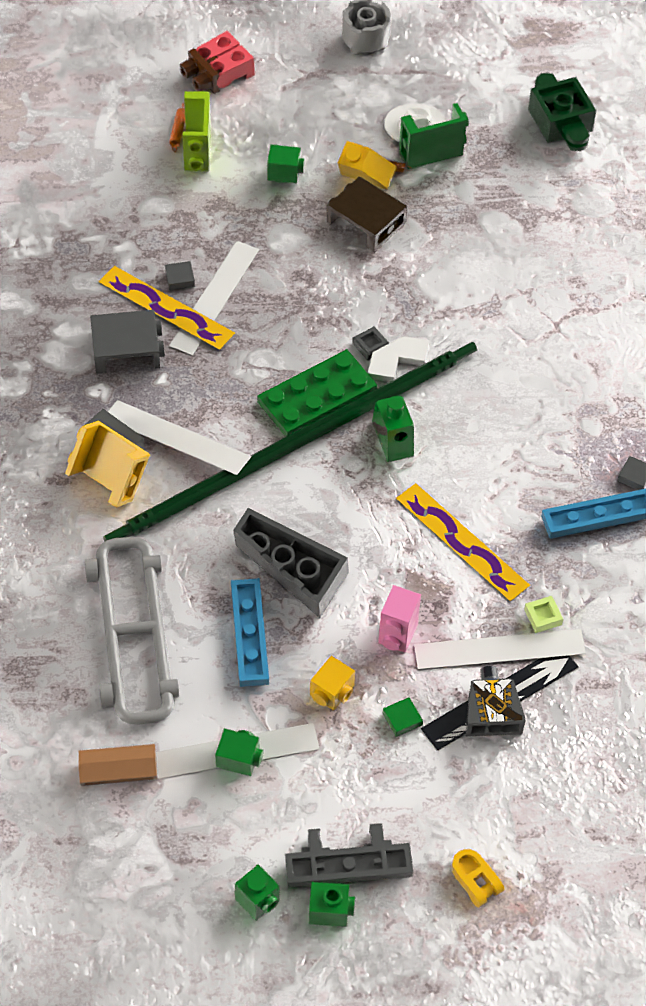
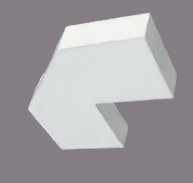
M403 336L374 351L368 374L373 380L391 382L395 379L398 362L417 366L425 364L430 340Z

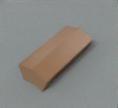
M155 744L80 750L79 779L81 786L158 779Z

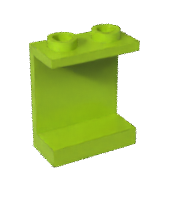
M185 91L186 132H183L184 171H209L211 137L210 92Z

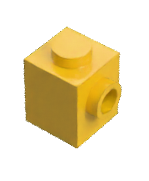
M330 656L310 680V696H312L317 704L335 710L340 703L344 704L350 698L355 686V670L335 657Z

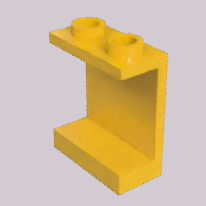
M100 421L82 426L76 435L77 442L74 450L68 457V466L65 474L71 476L80 472L85 473L112 491L108 503L116 508L132 502L150 454Z

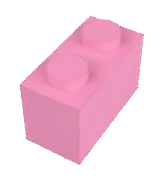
M393 585L381 611L379 644L389 650H399L406 653L418 626L421 594Z

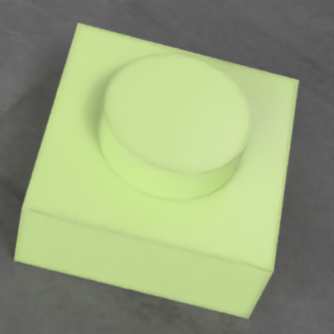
M552 596L525 604L524 611L535 633L563 624V617Z

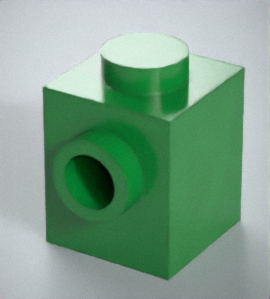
M271 144L267 161V180L297 183L299 173L303 174L305 167V158H301V148Z
M224 728L215 754L216 767L252 776L254 766L260 767L264 750L260 749L259 737L246 730H239L237 732Z
M257 864L234 883L235 900L257 921L261 916L271 912L277 906L280 886Z
M311 882L309 924L347 927V916H354L355 897L349 896V884Z

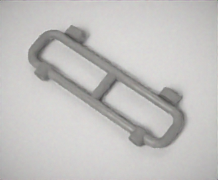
M139 537L106 540L99 546L95 559H85L87 582L99 581L111 683L99 684L101 707H114L116 715L128 724L138 725L163 721L173 710V697H179L178 680L171 679L168 663L156 573L162 572L160 555L154 556L151 545ZM136 548L141 551L151 621L116 624L107 557L110 551ZM152 632L162 706L155 711L134 713L126 708L117 636Z

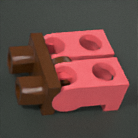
M228 31L200 45L196 50L194 48L189 50V59L180 64V73L185 79L196 75V77L192 78V81L197 91L209 89L213 94L242 76L248 79L255 75L254 57Z

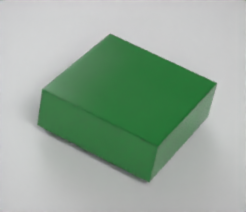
M410 697L383 708L382 714L396 737L423 726V719Z

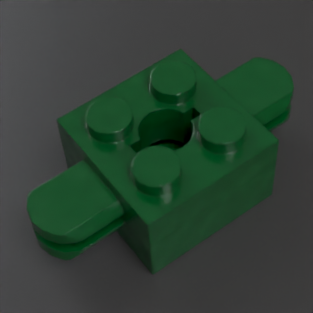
M552 73L539 74L535 80V87L531 88L528 110L547 143L564 139L571 151L586 149L589 142V132H592L594 128L597 110L577 77L558 81Z

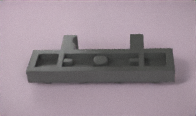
M382 823L369 825L371 844H364V847L330 850V847L322 848L320 828L308 829V847H301V852L285 853L288 888L311 886V882L336 884L413 877L410 843L392 844L391 840H384Z

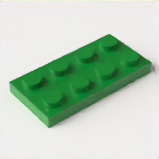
M346 349L257 395V402L286 437L376 390L378 385Z

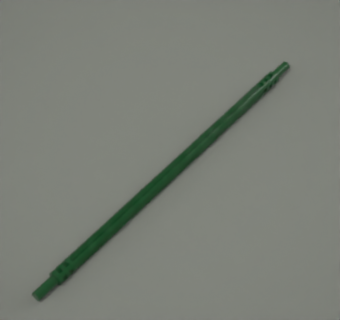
M470 342L453 352H445L250 455L251 458L237 475L222 470L127 520L126 524L104 535V542L114 538L127 537L131 534L133 536L374 409L375 403L378 400L399 396L457 365V361L476 352L477 346L474 342Z

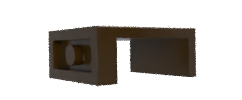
M360 176L352 183H348L344 190L336 198L330 199L326 206L327 223L331 225L336 219L341 217L367 234L366 248L372 252L377 251L406 224L407 205Z

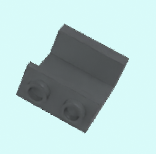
M155 310L90 315L96 374L107 373L105 361L107 359L153 355L155 368H160V357H165L164 343L163 341H158L157 337L162 336L161 320L155 319Z

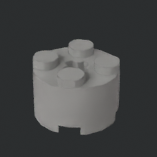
M352 0L349 2V7L343 10L342 38L345 44L351 48L352 53L359 55L364 52L383 50L387 47L390 36V9L385 3L382 2V5L372 2V0Z

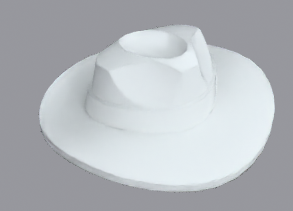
M405 104L392 109L387 114L384 127L388 135L399 142L401 117L411 115L417 128L442 123L446 120L442 113L432 106Z

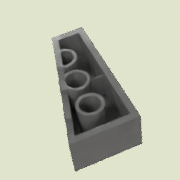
M247 508L233 530L236 546L321 618L349 573L348 557Z

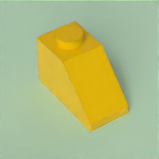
M346 141L338 160V167L342 176L355 180L360 176L371 184L388 190L396 170V165L371 148L350 141Z

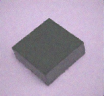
M191 261L165 264L169 290L195 287Z
M375 326L352 339V344L367 361L371 359L374 351L389 344Z
M629 456L618 475L617 481L637 490L645 489L646 462Z

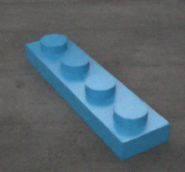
M646 489L542 510L541 517L548 536L552 539L646 519Z
M260 578L231 580L239 686L269 685Z

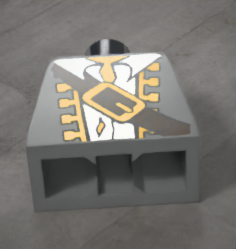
M495 666L481 668V679L472 680L470 684L466 737L523 734L525 715L514 680L511 678L499 679L498 668Z

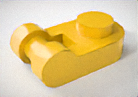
M463 849L454 855L452 873L466 890L476 907L479 908L487 903V898L491 895L497 896L505 890L502 881L478 852L471 849ZM482 877L486 884L479 887L475 881Z

